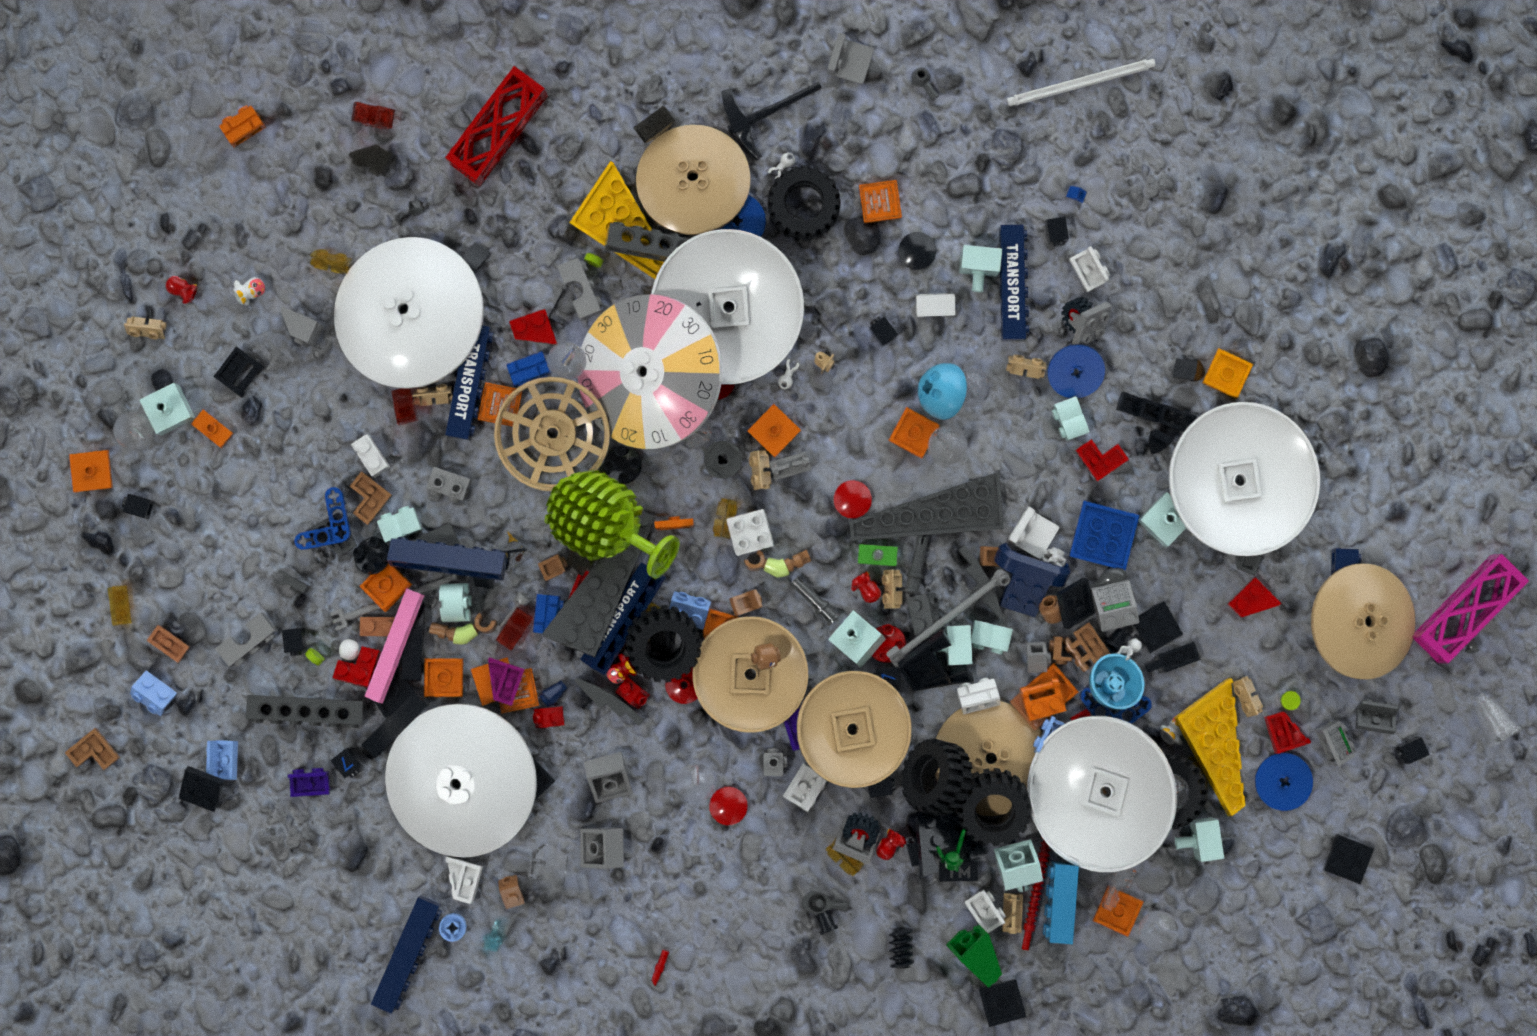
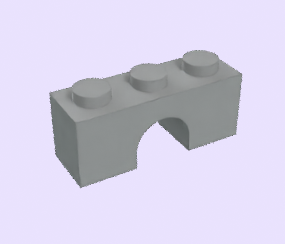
M579 258L557 266L566 286L579 284L583 287L582 296L572 301L580 321L602 313L600 307H603L600 297H595L593 290L596 288L592 278L588 279L585 274L588 272L585 262H580Z
M259 613L246 624L251 633L248 643L242 645L235 637H229L215 648L229 667H239L246 661L244 658L247 655H254L261 649L260 645L262 643H269L276 637L275 633L278 630L265 613Z

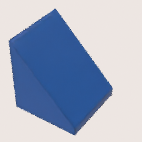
M1070 186L1066 197L1083 203L1087 192L1080 187Z

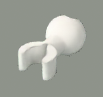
M788 152L784 153L781 156V162L777 167L770 168L768 173L771 174L772 171L779 169L777 177H780L781 172L786 167L789 168L794 165V155Z
M790 359L787 360L786 372L778 379L780 388H791L793 385L791 377L793 372L798 370L799 363L790 370Z
M1132 638L1128 641L1127 646H1121L1118 654L1127 653L1125 660L1128 661L1133 653H1137L1142 649V643L1137 638Z

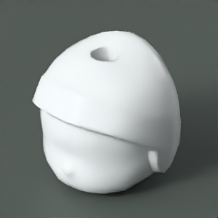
M351 639L344 640L339 647L340 657L346 660L357 658L360 652L359 644Z

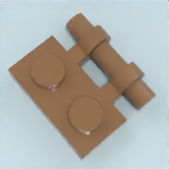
M1089 622L1073 632V635L1076 637L1074 642L1068 636L1062 640L1066 646L1065 650L1067 653L1070 652L1075 659L1074 663L1083 672L1089 669L1086 663L1089 659L1095 664L1101 657L1111 654ZM1077 646H1082L1086 652L1084 656L1080 655L1076 649Z

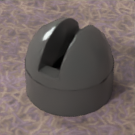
M413 200L408 203L412 216H417L424 212L425 207L422 205V201Z
M1474 638L1466 645L1468 649L1464 650L1469 654L1479 651Z

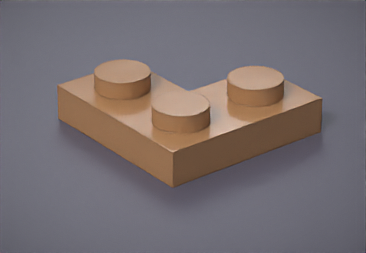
M362 471L350 485L352 489L364 497L353 514L369 525L392 497V494Z
M94 728L65 752L76 768L93 756L101 768L106 770L121 758L97 728Z

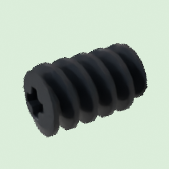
M909 927L890 928L894 932L890 933L889 936L893 937L894 940L890 941L889 944L895 946V948L889 949V952L895 953L894 956L889 957L890 960L895 961L890 967L910 968L911 966L909 965H912L914 960L909 957H912L914 953L909 951V949L913 948V944L908 942L912 941L913 937L907 934L912 933L913 929Z

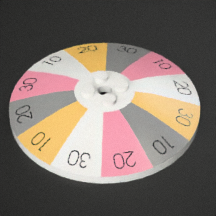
M662 295L633 296L621 300L608 308L589 329L583 341L578 359V383L591 391L600 401L609 422L610 437L619 443L634 448H665L693 435L712 413L722 384L721 353L716 338L708 324L688 305ZM642 366H644L647 369V373L644 377H642L639 373V370ZM579 390L587 412L591 413L598 410L593 401ZM600 417L593 420L595 424L604 432L602 418Z

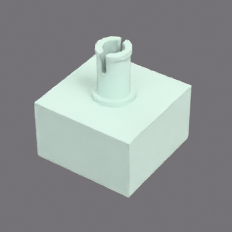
M970 245L962 247L959 273L973 275L972 292L984 291L985 276H998L1001 267L1002 249Z
M172 383L140 399L144 411L157 435L162 436L195 419L180 386L176 383Z
M1168 492L1163 493L1138 519V522L1164 547H1168L1186 529L1174 508L1171 495Z
M853 610L828 640L861 668L886 638Z
M944 626L945 633L951 641V646L937 652L946 653V665L972 664L971 626Z
M1213 817L1195 819L1190 823L1191 836L1175 837L1176 849L1193 847L1194 858L1200 862L1224 859L1218 819Z
M1031 839L994 849L997 867L1005 890L1017 888L1019 892H1023L1022 886H1024L1026 892L1030 884L1043 881L1040 862Z

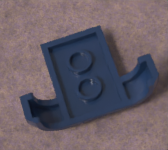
M1007 543L1000 545L994 560L997 565L1012 574L1010 576V583L1006 586L1000 599L999 606L1036 617L1039 611V604L1045 597L1049 586H1065L1071 573L1069 564L1065 563L1063 567L1019 554L1013 551Z

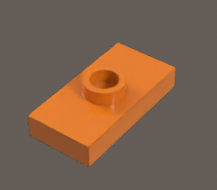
M204 409L191 423V425L220 448H223L234 434Z

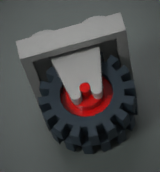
M1078 297L1065 303V306L1062 308L1064 311H1062L1061 315H1064L1062 320L1066 321L1064 325L1066 327L1069 326L1068 330L1073 331L1075 334L1072 341L1073 345L1088 344L1105 334V327L1110 318L1111 304L1104 302L1092 308L1093 303H1088L1089 299H1084V297Z
M859 812L858 815L853 813L848 818L844 817L833 850L869 864L880 834L878 821H874L873 816L869 818V814L865 813V816L862 815V812Z

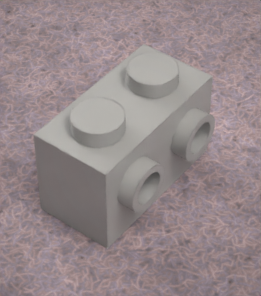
M433 467L426 488L431 490L430 494L441 497L443 494L449 496V501L459 504L460 500L465 502L472 480Z

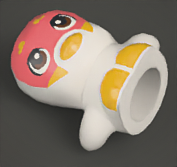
M258 277L249 279L243 285L236 280L232 292L241 305L247 306L250 304L249 299H254L264 294L265 284Z
M1174 718L1168 726H1160V735L1167 744H1183L1180 738L1183 734Z

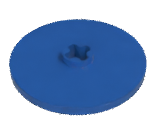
M748 195L743 208L736 216L743 220V223L735 226V223L731 221L720 229L741 230L762 237L766 226L765 213L760 203Z
M1081 344L1069 345L1059 350L1050 360L1047 370L1048 380L1051 387L1061 396L1067 398L1075 396L1077 398L1086 397L1095 392L1102 384L1105 376V365L1102 357L1095 349ZM1075 368L1078 369L1079 374L1077 375L1074 373Z
M1290 753L1273 754L1266 758L1258 767L1255 775V788L1258 796L1267 806L1280 811H1289L1300 807L1307 801L1313 788V776L1309 766L1300 757ZM1285 777H1287L1286 781L1288 782V785H1283L1281 787V782L1279 781L1280 778L1284 779Z

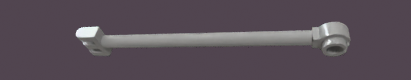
M998 569L990 582L900 650L897 646L887 652L888 658H890L895 667H898V662L905 658L907 653L994 587L1008 585L1011 580L1010 574L1004 569Z
M453 574L412 590L424 594L440 588L442 584L466 583L469 581L470 576L461 579L460 575ZM404 594L395 602V604L402 601ZM376 603L348 613H344L343 609L331 612L330 616H339V618L332 620L333 624L341 622L342 625L335 627V630L338 631L349 627L347 621L381 608Z

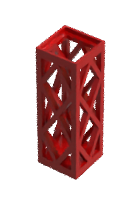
M513 66L446 155L445 159L449 165L481 187L547 99L548 95L545 88ZM522 88V91L508 96L510 92ZM521 97L520 111L502 118L503 104ZM493 116V122L487 124V122ZM516 118L515 121L501 126L502 123ZM492 128L491 131L478 135L480 132ZM507 130L503 137L500 139L501 132ZM492 136L490 151L473 157L474 143ZM486 158L485 161L472 165V163Z

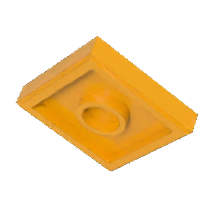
M1218 348L1202 383L1237 399L1253 364Z

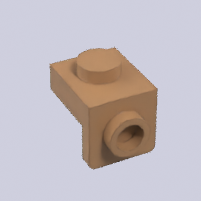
M980 546V566L1000 567L994 560L998 547Z
M556 554L538 563V566L545 581H548L567 572L566 567H568L564 556L560 557L559 554Z
M756 589L729 598L735 617L762 607V598Z
M1053 636V640H1049L1048 651L1051 652V659L1056 660L1055 664L1067 665V661H1072V657L1061 656L1063 637Z
M517 875L507 876L498 881L499 892L506 909L525 904Z

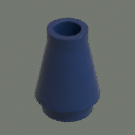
M560 680L542 690L539 698L547 707L554 706L568 688Z

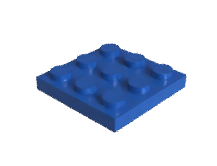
M1083 501L1069 557L1126 570L1140 515Z

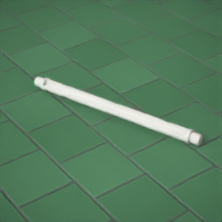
M1154 58L1144 59L1139 62L1018 95L1015 94L1014 97L1007 98L1008 106H1018L1137 72L1147 71L1149 68L1156 66Z

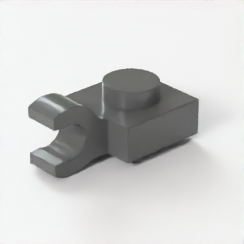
M279 570V573L283 574L284 579L282 581L274 579L276 584L284 585L287 583L291 586L290 590L298 594L308 592L309 585L290 576L286 571Z

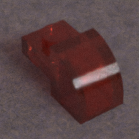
M354 102L351 121L365 124V126L372 128L392 129L395 110L378 105L372 106L361 102Z
M400 388L391 391L397 424L400 426L418 421L417 408L414 404L411 388Z
M517 607L495 641L512 652L518 641L527 631L533 617Z

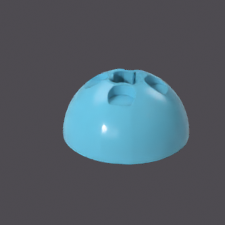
M941 363L929 368L921 377L918 385V398L922 408L929 415L940 420L950 419L959 412L967 392V383L963 371L952 363Z
M1108 654L1101 657L1093 665L1089 675V687L1093 697L1099 704L1112 710H1125L1139 702L1144 692V677L1140 668L1132 659L1125 660L1127 656L1122 654Z

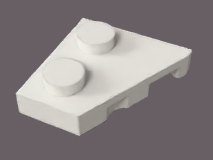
M449 856L446 857L453 899L473 904L483 866Z

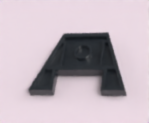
M943 629L898 662L900 671L914 691L974 681L973 675L966 664L947 671L936 654L937 651L951 646V641Z
M956 812L946 816L926 813L915 818L920 879L939 872L933 853L937 852V846L943 850L958 844L963 827L960 826ZM965 833L962 845L968 860L987 854L979 842H975L972 840L971 835L967 836Z

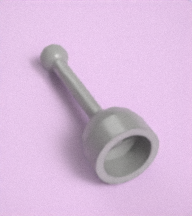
M519 591L514 598L515 607L503 622L496 626V632L501 633L504 625L518 608L526 607L531 602L530 598Z

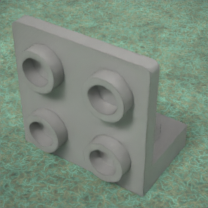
M838 33L827 68V74L862 85L874 48L846 40L845 34Z

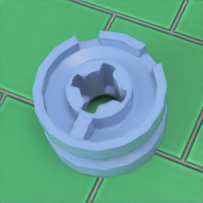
M447 914L440 922V935L447 941H458L466 932V921L459 914ZM452 923L457 927L454 931L449 929Z

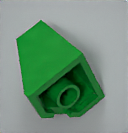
M980 925L974 926L973 930L968 932L965 929L959 931L946 944L952 953L988 988L997 982L998 978L1002 975L990 935Z

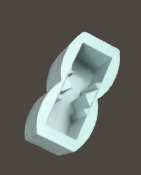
M1076 396L1053 405L1052 415L1055 421L1058 420L1061 427L1058 430L1062 439L1065 438L1066 441L1090 432Z
M405 506L398 509L399 513L392 515L390 512L380 516L381 519L377 523L385 543L391 542V538L405 537L422 530L415 508Z
M974 620L971 631L972 648L984 650V647L991 648L992 653L1002 655L1003 651L1008 652L1013 629Z

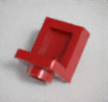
M628 677L615 691L637 709H640L650 696L647 691Z
M563 706L534 709L533 722L535 727L563 726Z

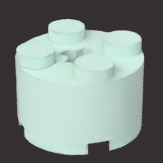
M469 583L440 585L439 601H441L442 607L440 608L442 622L471 621L469 607H472V596L468 595Z

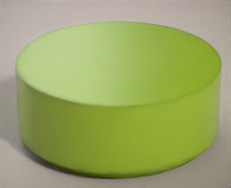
M586 253L584 257L586 263L597 268H601L604 262L602 258L592 253Z
M309 648L305 653V656L317 666H320L325 660L313 648Z
M1286 691L1281 695L1280 703L1287 710H1295L1299 707L1301 699L1298 693Z

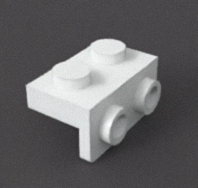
M1091 246L1069 258L1087 293L1108 282V276H1110L1106 266L1102 267L1099 261L1101 258L1096 249L1093 250Z
M802 764L783 797L808 812L815 804L820 791L825 788L827 781L816 774L810 767Z
M982 889L964 901L978 924L989 933L1001 924H1005L1004 918L1006 916L1000 907L996 909L992 903L995 899L990 891L985 892Z

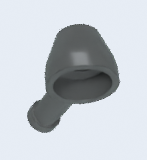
M923 67L916 68L911 76L913 84L918 87H924L930 96V100H935L939 97V94L935 92L929 83V71ZM922 72L925 76L920 78L918 73Z

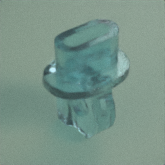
M495 919L491 934L483 936L484 949L497 952L499 945L503 943L502 938L498 936L500 920Z

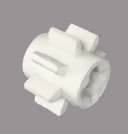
M1052 547L1043 553L1042 560L1063 567L1066 561L1063 557L1065 552Z

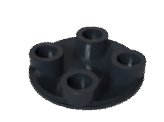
M913 232L901 240L898 254L906 267L911 270H921L930 266L934 261L936 245L929 235L922 232Z
M620 445L613 448L606 455L603 467L605 473L610 478L616 479L619 483L627 484L639 476L642 469V460L633 448Z
M375 536L361 542L353 551L356 567L362 573L368 575L377 574L384 570L388 565V544Z

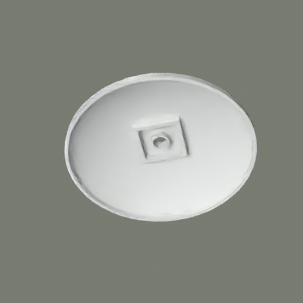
M713 230L692 237L681 244L661 266L651 293L652 295H662L679 300L695 310L705 320L716 338L721 353L722 384L744 383L759 378L773 370L792 350L803 323V290L794 267L787 257L772 243L760 236L741 230ZM700 301L702 305L697 307L696 303ZM728 301L734 304V310L730 313L724 310V304Z
M418 237L390 240L365 253L345 275L339 287L334 307L336 336L343 353L350 363L369 379L394 388L410 389L427 386L453 373L462 365L474 349L483 323L484 304L482 291L470 266L449 247L430 239ZM404 304L408 305V311L405 314H400V307Z
M1236 402L1221 405L1205 412L1195 419L1182 433L1170 460L1169 490L1174 508L1180 520L1199 541L1222 553L1235 556H1255L1269 553L1286 545L1307 525L1315 510L1319 496L1320 472L1317 457L1309 439L1294 421L1280 411L1262 404ZM1237 475H1241L1244 478L1242 486L1237 485L1235 482Z
M448 704L422 713L398 735L388 756L385 784L392 811L401 826L412 838L426 848L443 855L474 857L500 848L521 830L529 818L535 802L537 776L534 760L526 742L508 721L498 714L479 706ZM453 779H458L461 782L460 789L452 786Z
M1088 716L1060 726L1043 741L1044 744L1039 753L1036 752L1029 769L1027 792L1029 793L1032 807L1031 815L1036 828L1046 843L1059 856L1073 865L1090 871L1117 872L1142 863L1162 846L1168 837L1175 819L1177 789L1170 764L1153 739L1138 727L1121 719L1107 716ZM1105 786L1111 790L1110 797L1105 796L1103 793Z

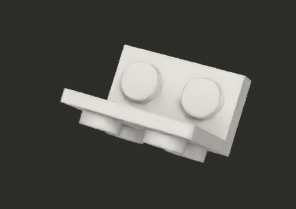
M1027 507L1007 541L1037 559H1041L1056 535L1059 526L1035 513V510L1031 507Z
M765 509L727 519L737 556L775 547Z

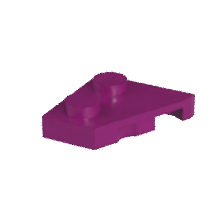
M489 657L488 665L493 700L512 706L524 669Z

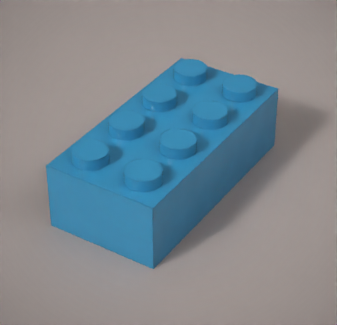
M1051 861V865L1047 867V877H1049L1050 883L1046 885L1045 895L1048 896V904L1044 906V916H1046L1047 922L1043 923L1042 933L1049 943L1073 945L1079 866L1073 865L1070 862Z

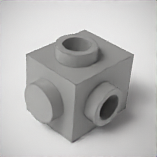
M1046 642L1026 643L1028 673L1047 672V664H1051V655L1047 653Z
M768 748V752H764V776H783V768H787V756H783V752H779V748Z

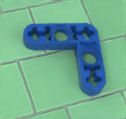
M331 487L325 492L330 527L299 533L294 539L297 548L308 550L343 543L350 539L351 530L344 494L339 488ZM332 491L339 494V497H336L337 504L341 503V506L331 508V504L335 505L334 500L329 498V495H332ZM337 509L343 512V517L340 520L333 518V512ZM345 521V525H341L343 531H346V534L341 539L340 536H337V533L340 532L339 526H335L334 523H343ZM321 532H325L328 535V539L324 543L318 541V534ZM314 533L313 539L316 545H313L312 541L307 542L305 547L303 544H299L302 536L309 539L312 538L311 534Z
M1090 687L1084 688L1080 692V699L1090 714L1096 716L1095 709L1102 705L1097 703L1090 708L1089 705H1092V702L1089 699H1084L1086 691L1091 693ZM1142 696L1140 700L1147 701L1145 704L1147 708H1139L1137 710L1139 712L1138 715H1136V712L1131 707L1119 710L1115 714L1110 709L1104 707V716L1108 717L1110 715L1113 718L1123 720L1122 713L1129 710L1132 713V719L1126 722L1132 724L1151 709L1152 702L1148 697ZM1138 702L1137 704H1135L1134 708L1139 706L1140 703Z

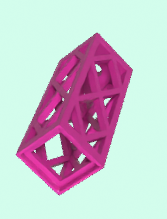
M1502 554L1490 555L1415 631L1412 637L1437 663L1448 664L1529 580ZM1493 569L1497 571L1495 573L1489 574ZM1501 577L1505 579L1503 590L1498 595ZM1495 579L1491 600L1478 603L1483 581ZM1476 587L1473 604L1468 606L1471 592ZM1464 599L1463 607L1454 609ZM1480 609H1484V610L1475 618L1476 611H1477V610H1480ZM1470 612L1468 626L1463 630L1466 614ZM1461 614L1456 636L1443 639L1448 617ZM1441 623L1438 639L1435 640L1436 628Z

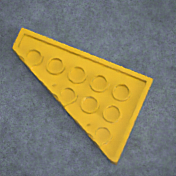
M612 161L609 162L569 222L604 247L607 228L610 223L621 222L625 224L624 226H641L643 230H652ZM622 235V239L625 242L631 241L628 235ZM641 239L643 245H650L647 239ZM613 252L654 280L664 263L662 261Z
M1232 678L1225 679L1174 717L1227 816H1233L1246 806L1245 796L1243 795L1244 785L1241 783L1240 776L1242 764L1239 752L1240 744L1236 735V726L1238 724L1235 697L1232 695Z

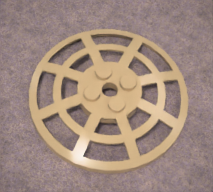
M550 376L528 381L515 389L507 397L496 418L494 438L499 458L512 476L529 487L542 491H552L553 487L557 484L538 482L541 472L556 473L566 471L567 477L574 473L573 467L584 459L588 451L599 456L589 470H598L608 450L610 429L606 412L600 401L591 391L573 380ZM545 382H559L567 384L564 395L560 393L540 395L535 385ZM528 388L533 398L527 401L517 414L506 411L512 400ZM574 388L586 394L598 410L587 413L580 403L571 398ZM560 399L561 403L558 410H547L543 400ZM536 403L540 414L534 420L523 417L526 410ZM568 403L577 408L582 416L572 420L565 413ZM600 417L604 426L602 449L591 444L593 439L591 421ZM503 418L514 422L512 430L514 445L507 449H503L501 441V423ZM584 423L587 426L586 441L576 438L575 427ZM519 424L530 427V438L522 442L519 441ZM549 428L557 429L558 436L555 438L549 437L547 430ZM533 445L540 452L538 461L532 460L523 449ZM575 445L582 448L583 450L578 457L570 462L566 452L571 446ZM518 452L521 458L534 468L531 479L516 470L507 457ZM558 455L563 464L554 467L544 465L548 456Z

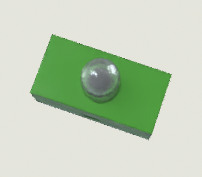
M859 544L857 564L896 566L898 547Z

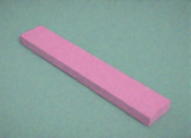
M406 588L365 697L383 704L425 595Z

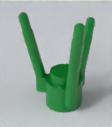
M964 829L960 834L955 852H949L944 856L940 847H936L941 858L940 862L945 863V867L948 870L958 872L959 867L964 861L959 856L966 832Z

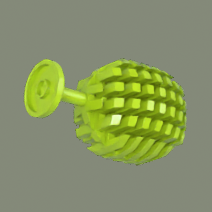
M589 470L582 473H573L569 477L562 478L553 487L546 504L548 506L547 512L550 514L545 515L544 522L550 524V529L553 530L550 533L553 537L559 540L562 545L568 546L573 552H577L582 557H587L588 560H597L603 557L616 556V554L626 551L632 544L650 555L647 563V573L654 579L661 577L674 562L680 546L679 539L673 535H668L657 545H654L639 536L638 532L641 524H639L640 518L638 516L642 515L643 508L641 505L637 506V501L634 500L637 497L631 489L628 490L627 486L619 483L616 479L610 478L605 473H600L599 470Z

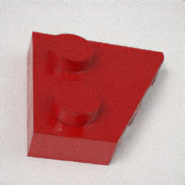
M546 309L509 321L515 340L551 345L557 344Z
M1256 577L1227 603L1240 618L1282 604Z
M1284 711L1264 717L1275 754L1311 743V740L1301 733L1300 728L1291 722L1290 717Z

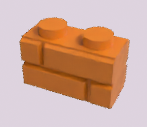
M247 105L240 108L237 115L224 118L222 124L219 125L234 148L266 128L256 110L252 106L248 107Z

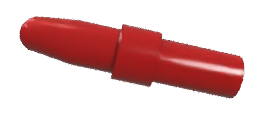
M662 949L658 963L655 965V971L651 979L654 986L657 985L665 969V963L670 953Z

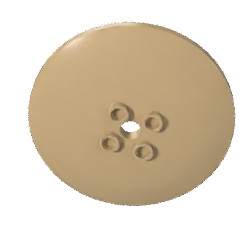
M704 125L679 126L658 136L644 151L636 173L638 196L647 214L663 228L684 235H699L718 230L730 223L743 208L749 194L751 181L749 165L739 145L722 131ZM690 173L698 175L695 181H690L687 177Z
M1353 564L1341 568L1323 583L1314 600L1311 614L1313 639L1322 658L1338 673L1354 679L1381 677L1396 668L1405 658L1411 647L1412 636L1415 633V611L1411 597L1403 583L1385 568L1373 564ZM1368 616L1371 618V625L1369 627L1365 622Z
M740 617L721 624L702 642L700 647L701 655L699 658L696 657L698 663L693 667L694 689L704 710L719 724L740 732H761L780 725L797 710L804 698L808 685V665L801 645L782 625L761 617ZM772 643L775 647L779 648L781 661L778 662L775 668L760 670L756 664H752L751 653H754V648L757 645ZM750 668L756 671V677L752 680L745 677V671Z
M846 671L831 675L819 682L808 693L801 705L797 719L799 748L811 769L821 778L832 784L848 788L874 785L890 776L906 756L911 741V719L908 708L899 692L879 676L862 671ZM850 724H854L857 727V732L854 735L848 733L847 728Z
M1000 701L1001 705L964 715L960 708L943 723L936 739L961 746L965 753L968 754L969 762L972 763L973 769H971V773L974 774L978 771L981 774L983 769L988 768L989 771L999 768L1003 773L1007 770L1011 772L1012 777L1014 775L1018 776L1021 783H1024L1027 788L1029 769L1036 754L1033 744L1037 736L1041 737L1042 732L1040 728L1034 731L1012 704ZM988 753L996 755V761L993 764L986 762L985 758ZM939 768L937 769L935 774L937 782L940 774ZM990 795L983 798L977 804L976 812L984 816L1007 814L1012 807V802L1001 795Z

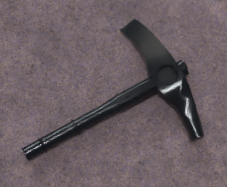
M817 82L748 116H745L735 104L732 88L721 91L724 109L730 124L727 126L729 133H734L748 153L756 161L762 158V155L752 140L750 125L822 89L820 83Z

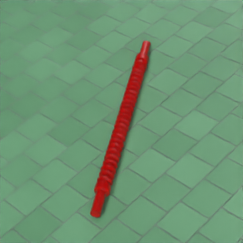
M1043 839L1040 842L1042 847H1039L1041 852L1038 853L1040 855L1038 860L1042 877L1045 879V868L1048 867L1046 862H1049L1047 857L1050 856L1048 851H1051V849H1049V845ZM1043 881L1034 883L1032 885L1033 890L1030 891L1032 893V896L1029 897L1031 901L1028 902L1030 907H1027L1029 912H1026L1028 918H1025L1027 923H1024L1023 927L1025 930L1021 948L1023 950L1029 951L1032 932L1036 928L1034 922H1037L1035 917L1038 916L1036 911H1039L1037 906H1040L1038 901L1041 900L1039 896L1042 895L1040 890L1043 889L1041 887L1044 884Z

